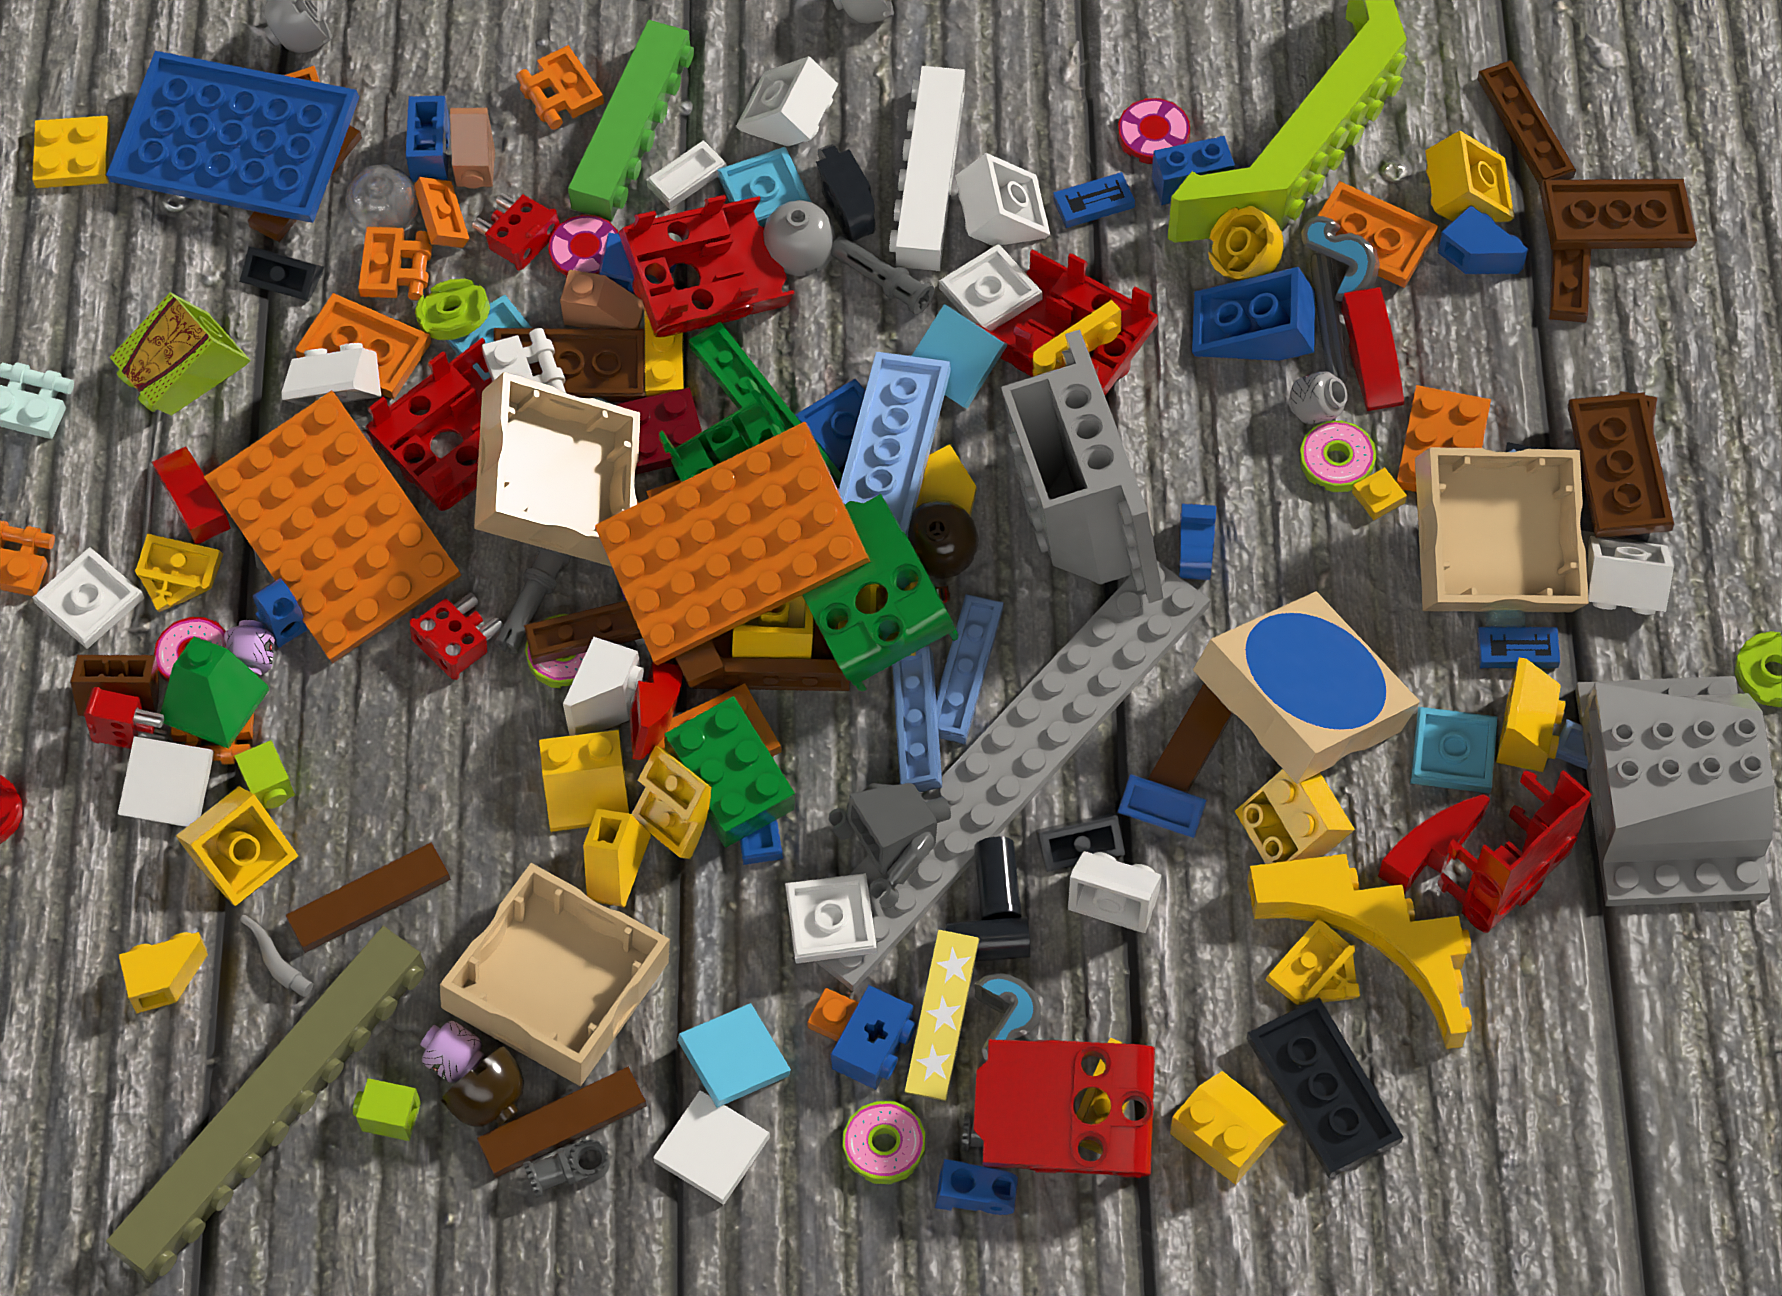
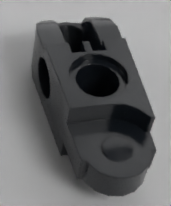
M833 144L819 148V161H816L821 177L822 194L844 236L851 241H855L873 234L876 230L871 186L852 152L848 149L839 153Z

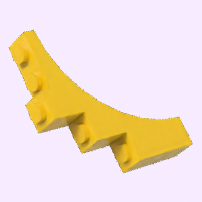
M1346 854L1250 866L1247 885L1254 919L1289 918L1315 922L1320 918L1329 927L1347 932L1375 947L1399 966L1420 990L1437 1020L1446 1049L1463 1047L1467 1032L1472 1031V1021L1469 1008L1462 1007L1459 994L1463 993V978L1460 969L1463 967L1466 955L1471 953V939L1468 930H1462L1459 916L1415 921L1412 899H1405L1402 885L1359 890L1356 868H1349Z

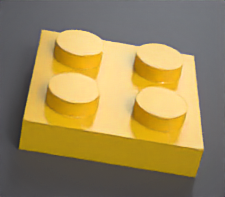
M108 116L35 120L32 179L35 188L108 184L109 178L106 175L109 169L110 122Z

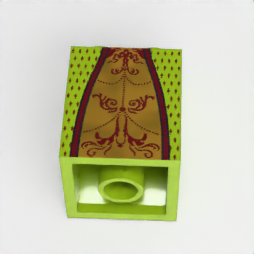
M171 292L109 357L119 368L116 372L118 377L128 386L135 387L140 392L137 398L147 409L152 412L158 409L171 416L245 367L251 361L207 311Z

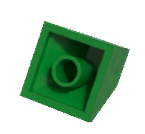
M193 636L173 664L160 714L164 715V724L229 749L268 693L269 687L229 649Z

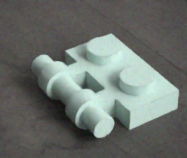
M18 362L14 365L1 363L0 377L9 379L10 382L7 387L0 385V427L53 439L66 410L63 400L55 398L58 392L71 394L74 388V381L63 378L59 372L51 370L43 373L31 370L29 365ZM27 384L42 387L39 394L26 392L24 389Z

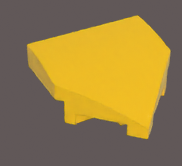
M950 444L929 455L916 508L922 503L929 501L945 500L961 506L971 517L977 486Z
M147 534L135 572L145 586L158 612H161L210 590L219 570L223 553L217 549Z
M1320 918L1315 921L1265 979L1296 1005H1305L1319 997L1324 1003L1354 999L1360 996L1359 983L1356 982L1354 945H1350Z

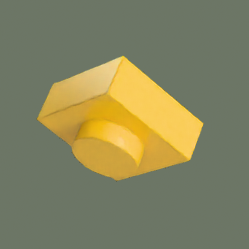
M1386 468L1353 485L1352 489L1353 495L1373 521L1405 504L1407 497Z

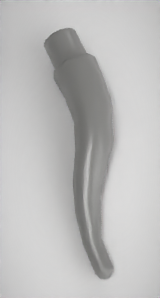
M242 915L240 921L252 930L258 940L263 962L272 977L289 991L294 990L301 996L306 997L311 992L313 983L304 978L300 971L290 966L281 958L271 938L260 925L248 916Z

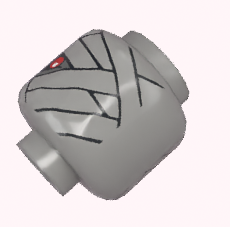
M1328 371L1317 372L1300 377L1293 383L1290 391L1289 406L1300 421L1307 425L1322 423L1336 419L1343 412L1347 402V390L1341 379Z

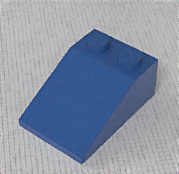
M1299 267L1194 292L1192 344L1194 356L1280 361L1314 353L1315 291Z

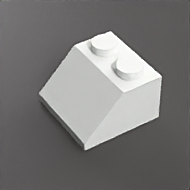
M809 56L765 71L736 127L742 132L784 146L808 142L817 134L819 130L818 124L824 112L828 110L833 102L832 96L838 83Z
M985 153L955 175L959 191L958 197L962 204L965 218V228L970 237L992 246L998 243L1001 246L1045 239L1050 235L1035 174Z
M362 343L344 344L340 346L339 352L327 353V349L307 350L304 352L305 357L291 360L281 392L282 400L306 407L331 390L341 403L381 397L377 353L363 348Z
M1590 536L1587 558L1588 601L1593 602V606L1607 610L1616 609L1618 605L1632 607L1634 612L1645 615H1653L1656 611L1666 612L1674 569L1668 546Z
M593 637L563 702L569 736L602 732L630 719V709L637 682H643L644 669L640 667L638 651Z
M1084 851L1070 876L1068 910L1146 933L1160 891L1162 875L1155 873L1153 869L1142 864L1131 866L1116 861L1114 857L1106 853L1096 852L1092 854Z

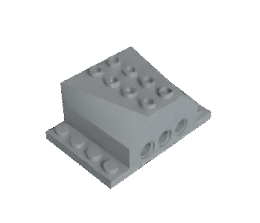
M1076 330L1067 333L1065 337L1068 350L1062 351L1066 367L1001 387L1013 432L1008 434L1015 456L1013 458L1020 478L1021 491L1025 499V509L1030 523L1033 522L1034 534L1041 553L1048 551L1053 566L1098 584L1132 575L1136 590L1144 589L1148 603L1162 600L1164 597L1148 510L1081 331Z
M1735 676L1577 682L1575 692L1580 725L1583 726L1584 751L1588 760L1586 771L1589 792L1592 794L1590 800L1605 906L1767 900L1770 895V887L1764 856L1773 839L1775 785L1763 712L1749 693L1738 694Z

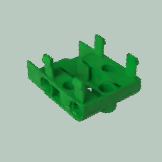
M748 379L745 382L756 400L678 447L674 448L664 432H659V440L665 452L670 453L672 457L671 462L681 482L787 430L769 400L767 401L764 395L762 396L754 381Z
M881 494L865 503L849 501L845 504L871 562L802 595L846 679L851 681L859 691L867 690L863 682L867 678L947 634L951 636L953 641L957 640L959 635L905 532L901 530ZM918 582L913 589L904 591L910 583ZM870 584L884 586L888 593V599L885 606L879 612L864 614L856 608V596L863 587ZM848 620L843 628L835 630L837 624ZM899 632L894 640L886 641L889 635Z

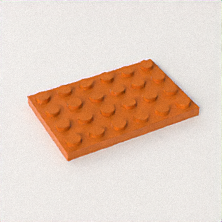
M333 390L204 476L274 580L276 581L281 578L288 586L302 610L303 622L332 663L462 575Z
M806 422L794 426L594 525L650 656L657 666L871 562Z

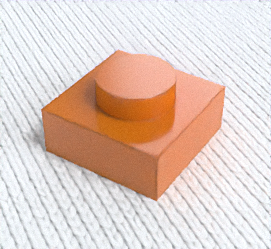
M825 988L807 1022L808 1029L838 1042L859 1002Z

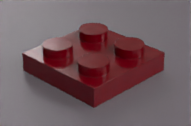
M690 387L616 404V406L640 413L639 457L635 475L673 466L670 453L665 452L659 440V432H664L674 448L702 432Z

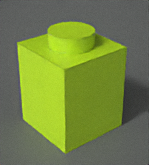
M272 740L234 756L249 792L257 797L265 809L277 808L283 805L289 798L295 796L290 779Z
M368 1078L364 1092L358 1091L353 1104V1115L356 1116L363 1132L410 1141L421 1101L416 1088Z

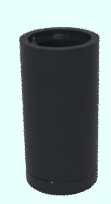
M1000 836L979 840L974 845L981 920L1022 917L1014 841Z
M1027 917L945 923V930L948 932L979 938L975 962L1030 958V935Z

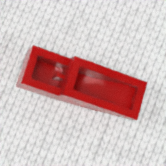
M1381 287L1344 293L1341 311L1350 339L1349 352L1366 410L1372 411L1404 405L1398 358Z
M186 446L151 462L179 517L196 545L231 529L225 511Z
M652 661L647 682H637L630 709L632 759L641 760L653 751L670 727L683 676L678 665L662 663L657 666Z
M1482 794L1461 801L1436 813L1416 826L1384 857L1378 877L1391 886L1402 885L1404 894H1406L1427 865L1441 874L1452 860L1447 851L1449 842L1454 839L1461 846L1465 843L1484 818L1490 798Z

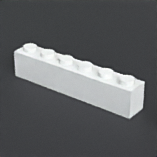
M922 66L920 80H913L911 101L916 102V109H909L907 131H912L911 139L904 140L903 161H908L907 169H900L898 191H904L903 199H896L894 221H898L899 226L898 230H891L889 251L896 252V267L940 271L965 94L964 69Z

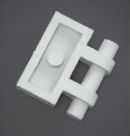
M536 328L529 333L533 344L528 347H522L518 335L482 345V353L492 382L505 372L552 386L566 393L563 386L565 377L562 369L556 366L553 358L555 350L552 341L546 338L542 328ZM539 361L543 373L533 376L529 364Z

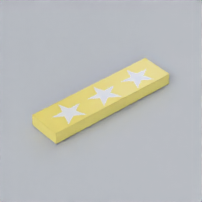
M938 930L905 1087V1093L942 1101L947 1099L979 944L978 937Z

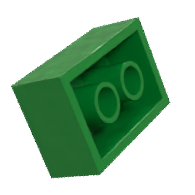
M734 696L664 733L665 751L711 787L707 820L725 848L794 810V790Z

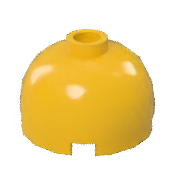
M1247 206L1242 209L1235 207L1223 214L1211 230L1209 239L1213 241L1212 253L1208 251V255L1214 269L1232 280L1241 281L1270 274L1276 269L1282 258L1284 250L1282 231L1277 222L1263 211L1253 206Z

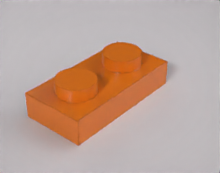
M419 177L413 187L431 244L463 248L470 239L452 181Z

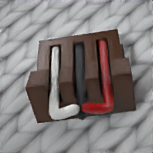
M948 586L935 587L943 603L950 601Z

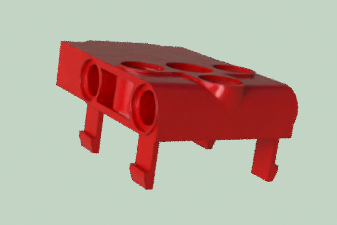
M720 195L705 199L704 207L655 218L657 215L656 211L636 214L634 216L635 222L623 227L619 231V236L634 276L632 283L633 291L643 302L655 337L661 338L713 326L718 322L726 323L748 315L788 305L795 294L794 290L782 291V286L787 276L784 268L771 257L766 248L763 233L764 227L758 224L754 213L761 200L760 196L724 204L726 196ZM668 233L678 235L682 242L674 241ZM678 263L691 265L699 274V285L677 290L673 287L674 281L669 269ZM645 275L655 276L660 283H651ZM692 301L702 302L706 309L697 308Z
M1031 249L1030 269L1026 274L1042 291L1043 299L993 331L982 326L980 327L1007 344L1006 349L1000 356L1001 359L1033 377V354L1038 348L1112 300L1121 309V332L1110 343L1098 346L1094 350V356L1090 357L1106 396L1117 379L1123 378L1128 374L1131 360L1158 324V315L1150 310L1151 294L1134 286L1132 289V299L1086 276L1088 263L1080 257L1070 253L1068 255L1067 268ZM1110 354H1117L1120 356H1110Z
M483 338L449 363L446 353L442 351L428 362L432 374L390 406H388L387 400L383 396L368 407L372 421L366 425L367 434L400 468L404 479L409 483L415 484L440 511L450 509L477 488L482 391L492 383L491 377L483 381L473 368V365L478 363L485 373L489 372L482 353V345L486 344ZM420 410H429L424 415H414ZM451 431L460 435L463 442L444 457L439 458L432 452L431 443L438 434ZM413 458H423L418 463H408ZM467 460H476L473 465H462Z
M1527 770L1522 773L1520 783L1544 803L1535 812L1531 820L1524 815L1525 810L1519 806L1514 805L1510 810L1509 817L1528 834L1522 852L1510 841L1505 844V847L1500 845L1494 852L1484 844L1477 860L1454 839L1449 842L1447 851L1453 860L1458 858L1474 873L1472 874L1467 893L1444 872L1439 876L1437 884L1443 893L1448 891L1463 905L1461 913L1479 931L1488 933L1516 905L1522 907L1529 902L1542 887L1545 878L1571 854L1574 844L1578 839L1577 836L1592 794L1564 770L1560 773L1553 794L1536 780L1537 775Z
M988 1039V1060L976 1070L974 1131L984 1141L983 1166L1028 1169L1035 1171V1173H1077L1133 1178L1150 1176L1155 1047L1139 1044L1059 1040L1016 1041ZM1088 1056L1099 1057L1105 1064V1070L1098 1076L1087 1075L1081 1067L1082 1061ZM1091 1087L1105 1092L1111 1103L1108 1117L1101 1123L1093 1125L1079 1120L1073 1108L1076 1095L1083 1089ZM1129 1100L1141 1102L1145 1107L1146 1115L1137 1121L1129 1120L1122 1112L1124 1103ZM1086 1140L1095 1141L1100 1145L1102 1155L1095 1161H1086L1080 1157L1078 1146Z

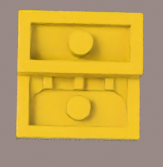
M655 746L637 780L645 786V789L632 815L649 833L677 856L691 859L707 819L711 787L662 747Z

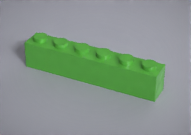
M648 19L568 187L572 210L596 215L612 221L618 208L622 209L625 206L628 197V186L631 180H636L639 176L642 165L641 158L644 152H649L653 146L654 130L658 123L662 124L668 111L669 98L671 95L675 96L681 83V73L684 67L688 68L692 62L694 47L690 46L688 30Z

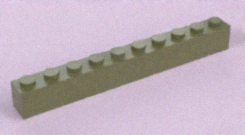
M382 926L106 1240L114 1255L151 1284L158 1276L166 1275L176 1263L177 1254L187 1243H193L199 1238L205 1229V1222L215 1210H222L230 1202L234 1194L233 1190L241 1180L251 1177L257 1171L262 1161L261 1157L271 1146L275 1147L284 1140L288 1134L289 1125L299 1114L303 1115L310 1110L316 1101V1094L326 1083H332L340 1075L344 1062L353 1051L358 1052L367 1044L371 1031L379 1021H385L393 1014L399 998L407 989L412 990L420 983L426 969L421 952L388 928Z

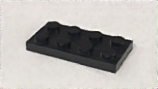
M1320 997L1247 1032V1041L1329 1179L1402 1143V1133Z

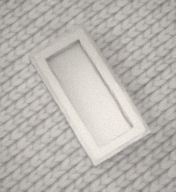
M703 140L646 179L647 187L669 209H672L717 178V169L726 167V162Z

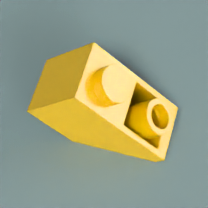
M596 809L583 848L587 897L597 903L625 907L651 837V834L632 814Z
M188 932L179 933L172 936L168 941L154 945L140 944L132 947L129 952L119 954L128 998L136 1014L178 1001L208 956L206 946L199 932L193 934Z

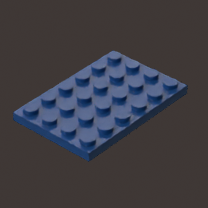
M155 51L106 175L110 182L313 223L360 97L355 89Z

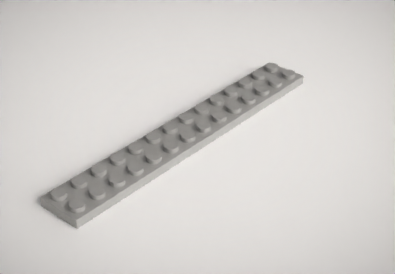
M1157 561L1164 599L1148 603L1144 589L1136 590L1131 575L942 776V788L929 790L922 797L925 802L938 797H945L951 810V818L937 823L935 847L903 885L898 883L895 887L899 892L898 902L893 907L886 909L879 903L880 898L886 891L877 899L871 895V883L879 878L887 879L889 875L888 873L881 874L869 854L852 871L850 875L866 873L877 953L815 962L854 992L975 861V843L984 838L996 837L1004 830L1210 607L1211 599Z

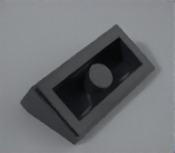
M248 246L239 282L309 301L323 274L324 266Z
M1114 813L1035 830L1046 872L1075 866L1084 851L1092 854L1102 852L1112 857L1125 855L1118 818Z

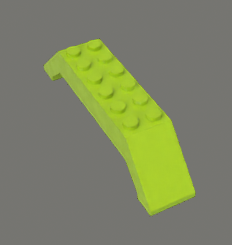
M1348 0L1345 19L1353 23L1355 38L1251 167L1206 175H1198L1192 171L1171 196L1168 227L1169 240L1177 243L1209 239L1211 230L1218 219L1229 209L1235 207L1242 209L1247 206H1253L1263 211L1277 222L1280 230H1283L1290 219L1295 221L1301 215L1306 199L1310 194L1315 196L1320 191L1325 181V175L1330 169L1335 171L1339 167L1348 146H1355L1359 142L1365 129L1364 126L1369 120L1374 122L1383 109L1384 101L1388 96L1394 97L1403 83V78L1400 77V74L1407 61V56L1404 55L1407 38L1394 0Z

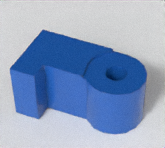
M1182 503L1179 522L1180 578L1211 579L1216 506Z
M281 578L252 595L258 608V612L255 613L257 621L263 624V629L273 634L275 638L274 643L278 648L308 630L302 620L304 616L300 606H298L294 595ZM295 622L290 629L281 632L288 624Z
M944 1159L939 1172L935 1208L951 1211L954 1207L973 1211L981 1210L995 1215L1012 1214L1015 1211L1018 1177L1004 1170Z

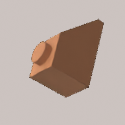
M450 108L452 167L456 187L472 189L493 187L495 147L487 108Z
M569 269L560 299L564 325L587 329H639L644 312V305L641 299L605 275Z

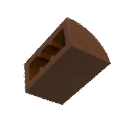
M77 655L70 683L78 716H84L92 688L94 687L139 697L142 710L157 713L159 675L156 655Z

